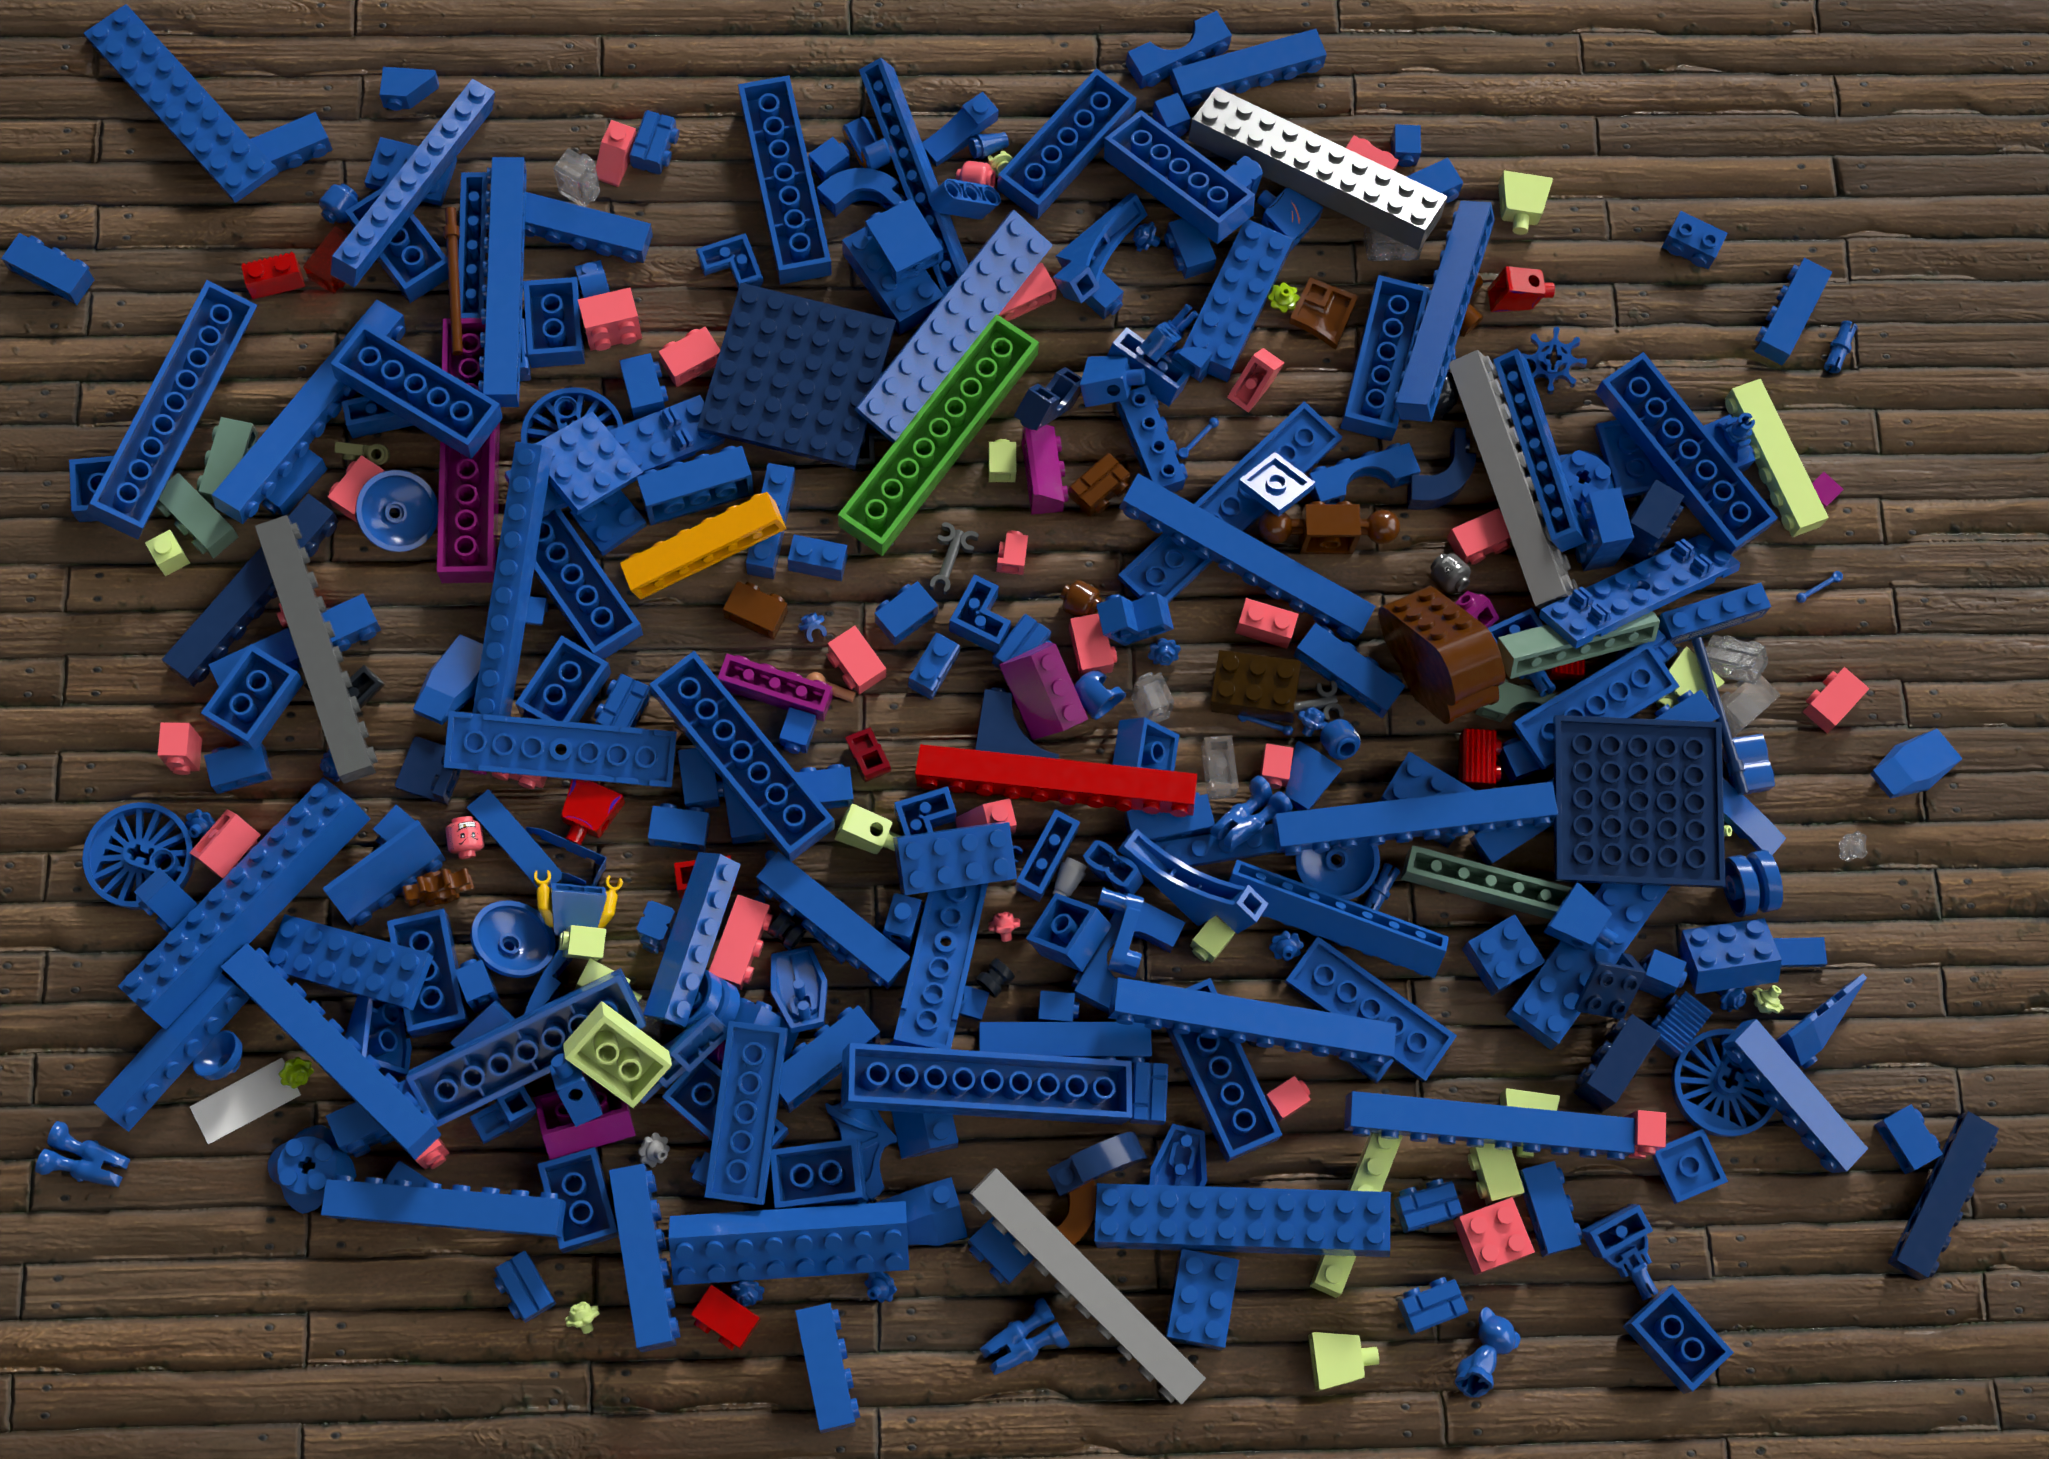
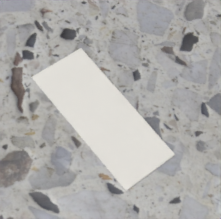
M283 1058L190 1106L208 1144L301 1095L298 1088L293 1089L288 1085L283 1086L280 1082L282 1078H280L278 1073L284 1068L285 1062Z

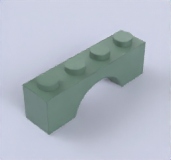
M1505 679L1504 684L1498 686L1499 701L1493 705H1486L1476 709L1475 714L1502 722L1507 715L1514 711H1532L1558 695L1546 693L1545 697H1540L1539 692L1534 691L1533 687L1528 685L1517 686L1508 683V680Z

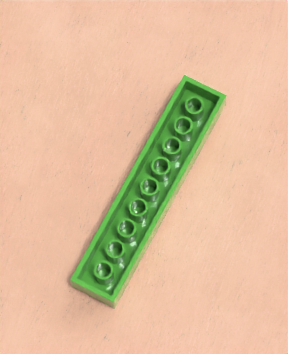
M996 314L838 514V527L883 556L1038 356L1039 342Z

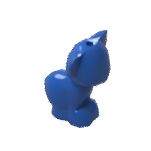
M1488 1307L1483 1308L1479 1314L1480 1327L1478 1335L1483 1345L1472 1355L1462 1359L1456 1369L1457 1377L1455 1384L1465 1396L1470 1398H1479L1493 1388L1494 1382L1491 1374L1496 1368L1497 1354H1509L1518 1347L1521 1339L1520 1335L1514 1331L1513 1325L1506 1318L1496 1316Z

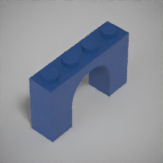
M1143 901L1133 937L1143 939L1171 953L1185 922ZM1112 908L1109 910V913L1113 914L1109 922L1112 925L1088 962L1084 973L1078 971L1071 985L1076 988L1074 991L1075 998L1109 1014L1112 984L1116 980L1110 970H1108L1107 953L1116 943L1124 917L1122 911Z

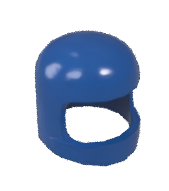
M1097 670L1084 674L1074 686L1084 710L1094 720L1103 717L1126 697V693L1119 686L1111 690L1106 689L1103 683L1107 676Z

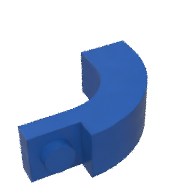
M852 168L838 172L817 187L818 201L835 217L850 204L857 201H873L883 206L886 210L891 209L899 201H907L902 194H899V182L884 172L870 168Z

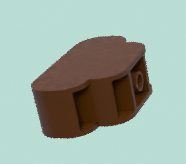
M1428 586L1379 608V621L1385 642L1393 658L1400 665L1403 678L1411 694L1417 702L1441 722L1449 724L1455 718L1483 706L1493 705L1499 701L1498 686L1505 682V669L1498 645L1489 629L1483 623L1432 586Z

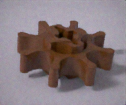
M467 868L455 873H451V870L448 869L429 872L417 877V884L402 887L405 902H408L409 908L425 903L428 907L447 904L459 899L460 892L474 890L471 874L468 873Z

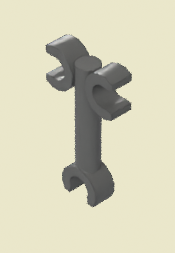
M944 522L942 530L948 531L950 535L947 537L938 535L937 542L942 545H949L939 575L934 576L930 581V590L933 591L937 583H943L945 585L943 594L947 595L950 591L949 576L960 546L964 552L973 553L974 547L968 545L966 541L968 539L978 541L979 534L974 531L964 533L961 530H955L952 524Z
M1334 680L1330 682V692H1324L1321 683H1318L1315 691L1319 698L1297 702L1294 714L1306 711L1311 707L1316 709L1324 708L1323 713L1326 722L1330 719L1329 711H1335L1338 719H1342L1344 710L1338 704L1335 695L1337 691L1336 682ZM1272 720L1273 723H1281V721Z

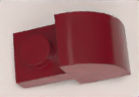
M871 727L845 737L847 746L857 765V770L864 782L891 772L889 761L881 745L878 744Z

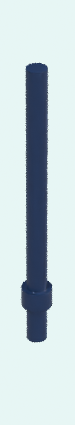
M1702 637L1695 638L1691 642L1708 698L1720 716L1715 721L1721 722L1722 744L1728 760L1726 767L1729 775L1733 777L1738 795H1745L1749 793L1743 774L1745 767L1743 761L1739 760L1703 639Z

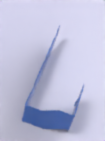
M526 827L528 834L538 835L546 842L560 848L564 847L571 853L585 859L586 857L590 858L596 864L601 865L592 886H597L601 875L606 869L605 856L544 829ZM562 872V884L586 886V881L569 873Z

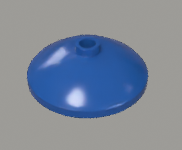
M389 470L372 477L360 490L355 506L356 520L361 532L375 546L391 552H406L421 546L432 536L438 523V502L431 487L419 476L403 470ZM390 509H395L398 512L397 518L390 516Z
M1359 843L1357 847L1352 849H1341V846H1333L1328 851L1318 853L1313 852V849L1302 850V853L1295 857L1296 869L1303 884L1350 900L1363 894L1374 882L1380 866L1378 846ZM1334 854L1341 857V862L1338 865H1334L1331 862V857Z
M498 901L489 904L477 914L471 927V943L476 955L480 960H483L488 968L503 976L512 978L533 976L541 972L549 964L555 951V936L552 928L546 925L537 910L521 902Z

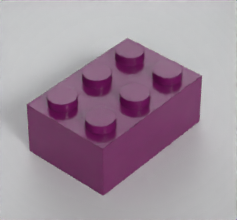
M592 1080L603 1115L576 1127L557 1091L534 1097L541 1134L549 1159L553 1160L636 1136L628 1104L597 1081ZM580 1089L572 1091L576 1099L581 1098L583 1092Z

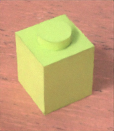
M1007 439L989 442V482L1016 481V442H1010Z
M171 530L145 542L155 562L165 576L190 564Z
M1214 916L1208 920L1194 937L1190 947L1193 948V954L1200 960H1208L1213 963L1233 938L1235 932L1218 917Z

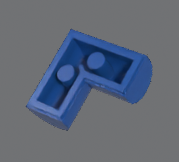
M746 233L696 249L699 265L704 276L730 268L738 289L740 283L757 287L763 284V276Z

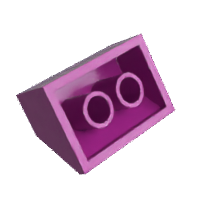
M1047 424L1037 431L1023 426L1021 444L1031 515L1063 512L1064 502H1068L1067 486H1062L1061 477H1065L1064 461H1059L1058 452L1062 451L1060 436H1055L1054 427Z
M1046 642L999 664L1031 740L1065 731L1088 720L1055 643Z

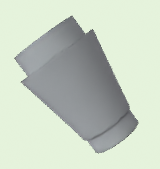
M1067 857L1065 862H1061L1052 894L1058 893L1066 897L1071 896L1086 876L1084 872L1087 866Z

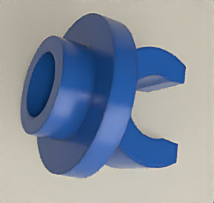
M815 612L801 618L802 623L798 625L799 630H805L804 634L808 641H814L811 636L814 629H819L823 637L827 636L826 628L820 624L825 620L823 615L817 616Z

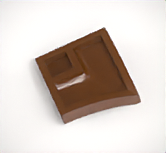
M1310 277L1290 317L1289 323L1313 334L1332 348L1337 349L1357 303L1358 296Z

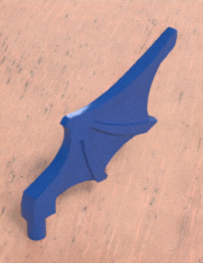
M841 1102L833 1106L826 1103L827 1113L837 1124L841 1140L857 1139L861 1143L867 1202L855 1204H867L870 1200L873 1201L885 1188L881 1176L880 1160L884 1149L892 1143H897V1137L885 1124L878 1110L841 1108Z

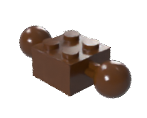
M1314 501L1305 504L1300 519H1291L1285 512L1278 517L1270 510L1267 511L1259 520L1258 531L1260 536L1271 544H1280L1286 541L1290 535H1299V554H1353L1361 535H1368L1377 544H1388L1394 541L1400 532V522L1397 516L1388 510H1378L1373 512L1368 519H1360V504H1352L1348 501L1325 504L1321 501Z

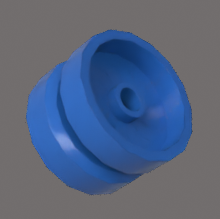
M1769 851L1751 852L1747 855V858L1743 855H1736L1725 859V887L1723 889L1727 902L1736 916L1741 918L1754 915L1758 909L1765 913L1781 908L1783 902L1782 879L1775 859Z
M705 969L687 1025L680 1028L686 1030L711 1012L728 1028V1022L735 1020L740 1007V994L737 987Z

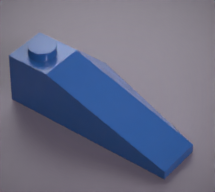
M1864 973L1775 1040L1798 1067L1802 1066L1805 1070L1818 1060L1815 1055L1824 1048L1867 979Z
M357 995L345 1038L353 1037L363 1048L360 1053L365 1058L370 1054L381 1065L378 1071L384 1076L387 1073H390L392 1076H407L412 1047L410 1038L406 1039L404 1026L406 1021L402 1008Z
M951 1177L875 1202L906 1201L908 1245L941 1246L968 1237Z

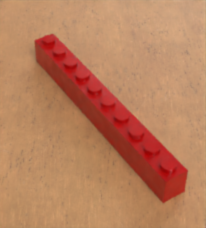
M920 744L915 771L917 786H921L926 790H936L937 788L941 789L948 786L949 790L954 793L968 791L976 792L982 796L996 794L1004 795L1010 799H1018L1020 797L1032 798V800L1037 802L1051 800L1059 801L1065 805H1074L1075 803L1087 804L1092 808L1107 806L1115 807L1120 811L1134 809L1143 810L1148 814H1157L1159 812L1171 813L1176 817L1194 815L1197 790V774L924 744Z

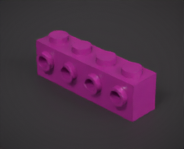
M726 654L717 678L728 692L785 710H789V707L808 712L816 715V719L823 722L833 698L832 686L823 681H812L794 672L778 670L769 664L752 662L740 655Z

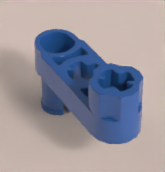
M1185 304L1184 308L1172 321L1168 320V322L1158 325L1139 347L1149 358L1158 362L1167 351L1177 345L1184 335L1183 331L1199 314L1194 310L1186 317L1192 307Z
M1103 888L1098 905L1122 911V915H1124L1108 970L1135 978L1142 954L1129 950L1144 898L1130 893L1124 895Z

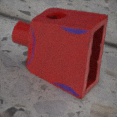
M1506 266L1487 288L1491 312L1531 310L1542 298L1554 297L1555 285L1553 282H1544L1541 270Z
M572 779L561 814L563 823L571 826L565 839L581 846L586 834L600 838L624 806L625 800L623 795L592 781Z

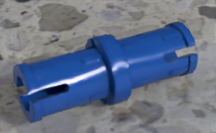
M1851 321L1841 322L1836 339L1830 344L1831 351L1824 364L1825 370H1829V367L1832 366L1829 371L1830 373H1839L1841 371L1844 359L1852 349L1851 342L1858 327L1854 323L1852 328H1850Z
M1387 863L1383 865V869L1375 884L1372 883L1368 889L1370 893L1363 906L1379 911L1384 900H1387L1391 894L1389 891L1400 874L1399 869L1395 867L1391 871L1393 865Z

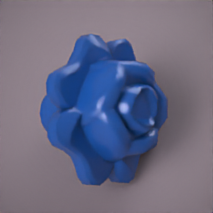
M1154 222L1144 223L1135 229L1133 241L1137 251L1147 250L1150 245L1154 247L1159 245L1160 237L1155 236L1156 227Z
M1161 638L1157 641V644L1153 643L1150 645L1148 658L1153 660L1155 665H1170L1173 661L1179 659L1178 653L1181 648L1179 645H1176L1174 640Z
M1314 707L1308 708L1306 711H1300L1298 714V718L1304 725L1302 733L1306 736L1312 737L1314 730L1323 729L1328 724L1325 721L1324 713Z
M329 749L328 752L323 754L324 758L321 759L320 769L325 777L332 778L334 782H338L340 778Z
M196 809L194 813L186 815L188 821L185 825L189 829V835L193 838L200 836L202 839L215 824L214 818L208 812H202L199 809Z
M1288 931L1272 937L1273 943L1269 945V949L1274 953L1275 958L1281 959L1283 957L1284 961H1289L1293 957L1299 956L1301 954L1300 949L1304 947V943L1299 940L1298 934H1290Z
M1745 987L1717 991V994L1722 996L1720 998V1002H1722L1720 1008L1731 1012L1733 1009L1738 1010L1739 1007L1743 1006L1747 997L1744 991Z
M884 1272L869 1273L868 1279L864 1283L869 1288L867 1291L868 1297L872 1300L877 1299L880 1303H883L885 1300L891 1302L893 1294L897 1292L893 1278Z
M741 1280L739 1284L731 1285L732 1291L729 1293V1296L735 1298V1301L744 1307L753 1306L757 1301L763 1299L764 1288L759 1286V1283L754 1282V1280Z

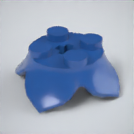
M1577 450L1573 454L1559 455L1576 510L1579 509L1589 492L1615 488L1610 477L1611 469L1599 455ZM1579 478L1585 480L1584 484L1578 482Z
M315 1125L303 1129L293 1139L277 1147L268 1160L270 1178L281 1186L287 1203L302 1214L317 1209L323 1203L326 1179L336 1180V1175L353 1176L354 1180L357 1177L353 1161L346 1153L337 1148L332 1131L323 1125ZM308 1160H312L311 1162L315 1164V1168L309 1169L308 1174H304L303 1165Z

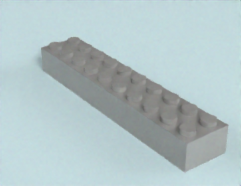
M1476 350L1451 361L1449 367L1533 602L1541 610L1572 595L1573 590H1578L1576 581L1574 579L1571 580L1568 574V570L1571 567L1566 555H1562L1560 550L1551 541L1511 413L1506 403L1502 386H1500L1498 381L1499 376L1495 364L1491 362L1488 355L1484 356Z

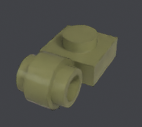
M344 442L335 443V453L343 454L342 459L357 461L359 456L362 455L367 456V459L377 466H383L390 460V450L382 444L369 446ZM378 450L382 453L380 459H377L375 456Z

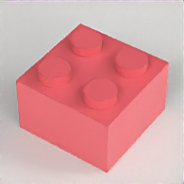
M631 288L578 299L590 351H604L613 345H629L642 339Z
M1513 1197L1465 1214L1453 1221L1475 1276L1527 1257L1535 1252Z

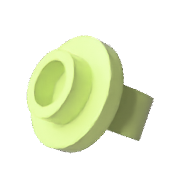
M1000 151V154L994 158L991 155L988 156L989 165L995 171L996 178L1013 159L1005 151Z

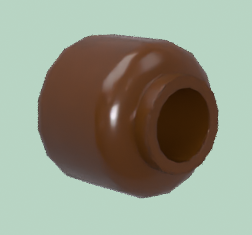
M1081 580L1075 581L1071 586L1067 584L1060 595V599L1063 600V610L1075 617L1097 614L1096 604L1102 602L1099 590Z

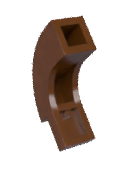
M1094 1180L1066 1194L1068 1214L1064 1222L1057 1229L1074 1246L1083 1238L1094 1218L1097 1194Z

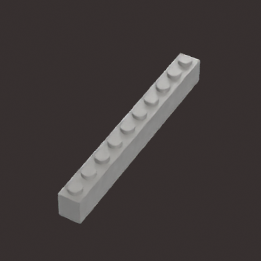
M993 1168L970 1192L974 1197L971 1203L982 1214L988 1211L995 1219L992 1222L994 1227L1003 1235L1008 1232L1015 1239L1012 1243L1014 1247L1024 1256L1029 1253L1036 1260L1033 1264L1034 1267L1045 1277L1050 1274L1057 1281L1054 1287L1065 1298L1071 1295L1078 1302L1075 1308L1086 1319L1092 1316L1099 1323L1096 1329L1107 1340L1113 1337L1120 1344L1117 1350L1128 1361L1134 1358L1141 1365L1138 1371L1149 1382L1155 1379L1162 1386L1159 1392L1170 1403L1176 1400L1182 1405L1206 1379L997 1168Z

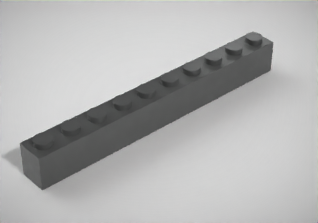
M287 515L255 525L338 776L343 784L374 774L376 773L374 763H377L378 759L373 746L369 748L367 746L365 738L370 736L365 722H359L356 713L361 712L356 696H350L348 688L352 687L348 672H342L339 663L343 662L344 659L339 646H333L331 638L335 637L332 624L330 621L325 622L322 613L327 612L322 596H316L314 588L319 586L314 572H308L306 564L310 563L306 548H300L298 539L302 538L297 523L292 524Z

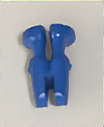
M1258 775L1251 780L1249 784L1251 797L1248 801L1231 807L1230 811L1222 816L1210 831L1218 840L1224 839V845L1230 850L1244 843L1255 834L1262 832L1265 823L1273 819L1275 814L1292 811L1293 807L1290 799L1281 791H1277L1272 795L1270 784L1262 776ZM1265 807L1258 814L1252 815V813H1254L1258 809Z
M56 1121L48 1135V1146L74 1153L82 1159H69L55 1151L44 1149L36 1162L35 1172L46 1175L52 1171L62 1170L70 1172L71 1176L78 1182L89 1181L119 1188L123 1177L109 1170H103L101 1166L105 1163L112 1167L126 1170L131 1159L99 1145L100 1143L97 1140L79 1142L69 1134V1128L66 1123Z
M1043 1297L1035 1302V1310L1030 1317L1023 1322L1020 1320L1009 1322L1006 1329L998 1333L979 1349L984 1358L1000 1352L1003 1348L1008 1353L989 1365L994 1375L1009 1370L1025 1361H1032L1037 1356L1038 1349L1044 1346L1055 1344L1057 1347L1064 1349L1071 1345L1058 1322L1053 1323L1033 1338L1026 1339V1336L1029 1335L1028 1333L1055 1320Z

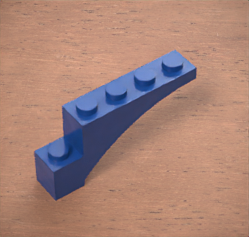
M1128 194L1056 255L1062 270L1053 276V279L1064 298L1083 303L1100 288L1099 279L1108 259L1124 237L1148 215L1137 194Z
M1137 828L1130 832L1118 849L1123 856L1130 859L1139 871L1197 926L1218 915L1238 934L1255 924L1268 905L1249 885L1240 886L1226 882L1184 864L1153 843Z

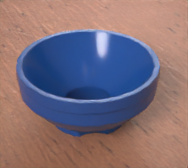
M220 1031L193 1060V1068L196 1074L212 1081L226 1078L229 1074L235 1073L241 1064L240 1060L243 1049L241 1040L231 1031Z

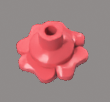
M1009 912L997 913L994 915L993 921L988 923V930L1000 934L1001 941L1003 942L1011 941V932L1015 928L1020 927V919L1014 918L1013 914Z

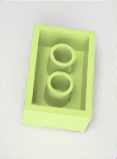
M602 1001L563 1044L566 1060L632 1108L639 1103L672 1066L667 1049Z

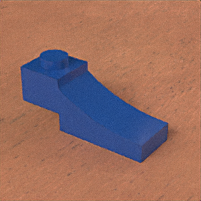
M981 92L962 105V109L949 122L922 142L928 158L936 167L967 147L969 138H972L974 134H979L998 121L999 110L984 92Z

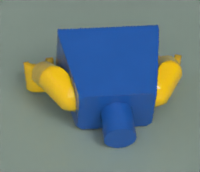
M547 870L548 878L545 881L538 880L537 871L534 873V882L538 886L536 889L538 910L546 925L553 927L555 935L560 936V933L566 931V928L571 925L604 929L614 917L618 899L616 892L623 884L621 878L617 881V887H612L609 884V875L605 879L603 887L551 883L550 888L548 886L551 882L549 870Z

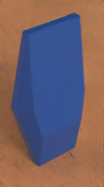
M459 635L427 673L413 708L415 714L443 725L448 720L449 711L458 712L475 698L483 650L482 643L463 635Z
M1934 729L1895 745L1870 775L1891 799L1929 790L1962 760V757L1938 729Z
M812 946L771 954V995L791 1033L823 1027L825 1025L828 982Z
M1172 1124L1150 1168L1149 1185L1205 1186L1207 1182L1205 1131Z

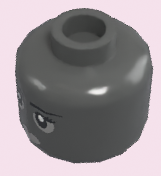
M1441 554L1433 561L1430 567L1432 570L1431 579L1446 593L1461 592L1470 583L1471 569L1456 554Z

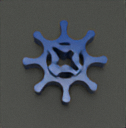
M1554 327L1553 339L1549 342H1542L1537 334H1532L1531 342L1538 348L1537 352L1533 355L1522 353L1525 359L1536 368L1534 373H1532L1533 379L1542 377L1548 381V394H1553V383L1558 379L1566 380L1569 386L1574 388L1576 379L1570 375L1569 370L1574 366L1585 368L1587 365L1586 358L1577 359L1571 354L1572 349L1580 345V338L1575 337L1569 344L1561 343L1558 339L1559 327ZM1555 351L1556 365L1554 370H1551L1550 359L1552 352Z

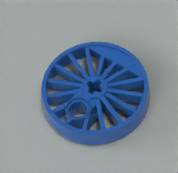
M563 388L543 396L530 408L523 421L521 442L529 443V437L545 439L580 419L584 401L593 403L585 415L592 411L596 414L598 409L602 407L606 412L598 417L603 424L612 418L615 420L616 425L606 427L608 431L622 426L623 422L615 406L601 394L584 388ZM547 409L557 422V425L540 415ZM565 410H573L571 415H561ZM536 422L551 431L532 429V426Z
M146 802L126 804L108 812L91 829L83 849L84 873L91 887L108 902L129 910H143L138 905L141 899L137 895L136 901H127L135 880L137 889L144 882V875L147 880L164 860L171 859V865L163 871L171 879L176 878L180 874L175 883L183 890L192 875L195 865V857L190 854V851L194 848V842L183 821L169 809ZM144 813H153L144 835ZM136 814V839L126 819L127 816ZM162 816L169 818V822L155 835ZM120 824L122 825L129 842H127L117 833ZM177 825L180 827L182 833L163 841ZM114 838L124 847L113 845ZM184 841L186 842V850H168ZM112 851L120 855H108V853ZM143 853L150 860L148 861L147 859L142 857H137L135 859L134 857L136 854L141 855ZM178 858H186L184 867H182ZM116 863L106 869L101 870L103 864ZM118 873L103 889L100 887L99 881ZM125 880V883L123 885V888L120 892L118 899L110 896V894Z
M1733 1029L1710 1030L1692 1039L1676 1058L1671 1073L1672 1095L1681 1114L1697 1129H1704L1705 1133L1717 1137H1736L1753 1132L1763 1126L1776 1110L1765 1098L1746 1090L1760 1089L1757 1085L1745 1081L1747 1078L1744 1070L1728 1057L1726 1049L1721 1045L1734 1031ZM1712 1038H1720L1721 1059H1719ZM1703 1041L1711 1062L1695 1046L1697 1043ZM1688 1052H1689L1705 1069H1703V1068H1701V1067H1699V1066H1697V1065H1695V1064H1693V1063H1691V1062H1688V1061L1684 1060L1685 1057H1686V1055L1688 1054ZM1681 1068L1703 1078L1680 1077ZM1722 1079H1728L1727 1084L1730 1086L1729 1088L1725 1087L1726 1082ZM1681 1084L1707 1087L1683 1095ZM1712 1092L1699 1105L1687 1100ZM1714 1099L1710 1111L1704 1109ZM1746 1099L1766 1108L1762 1116ZM1721 1105V1116H1718L1716 1114ZM1739 1106L1755 1122L1753 1125L1747 1127ZM1729 1107L1732 1111L1736 1124L1730 1121Z

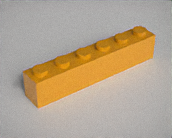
M769 493L756 494L747 502L731 506L724 513L716 517L706 518L701 524L691 529H684L666 541H659L641 553L630 555L627 560L620 562L630 590L641 600L786 530V526L776 502Z

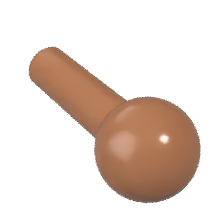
M813 672L806 677V679L823 681L832 686L833 696L851 703L854 701L856 692L827 682L823 674Z

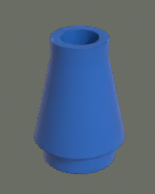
M1005 132L974 134L972 138H969L968 146L972 157L982 160L1003 148H1007L1009 141Z

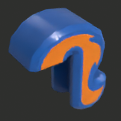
M862 116L843 125L844 138L847 144L852 147L861 168L878 170L890 163L891 154L885 138L878 139L867 118Z

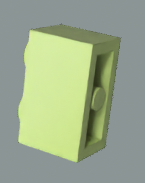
M571 925L566 928V931L560 933L559 950H563V957L586 960L591 958L595 961L602 959L606 929Z
M1484 1143V1147H1472L1469 1149L1471 1153L1468 1154L1469 1165L1472 1171L1476 1170L1479 1182H1476L1477 1191L1480 1198H1484L1486 1205L1511 1197L1515 1198L1525 1193L1512 1149L1499 1150L1495 1149V1144Z

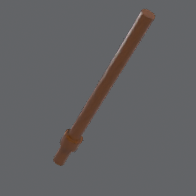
M446 207V225L443 227L444 239L447 241L452 354L460 356L463 354L457 242L460 239V228L456 222V208Z

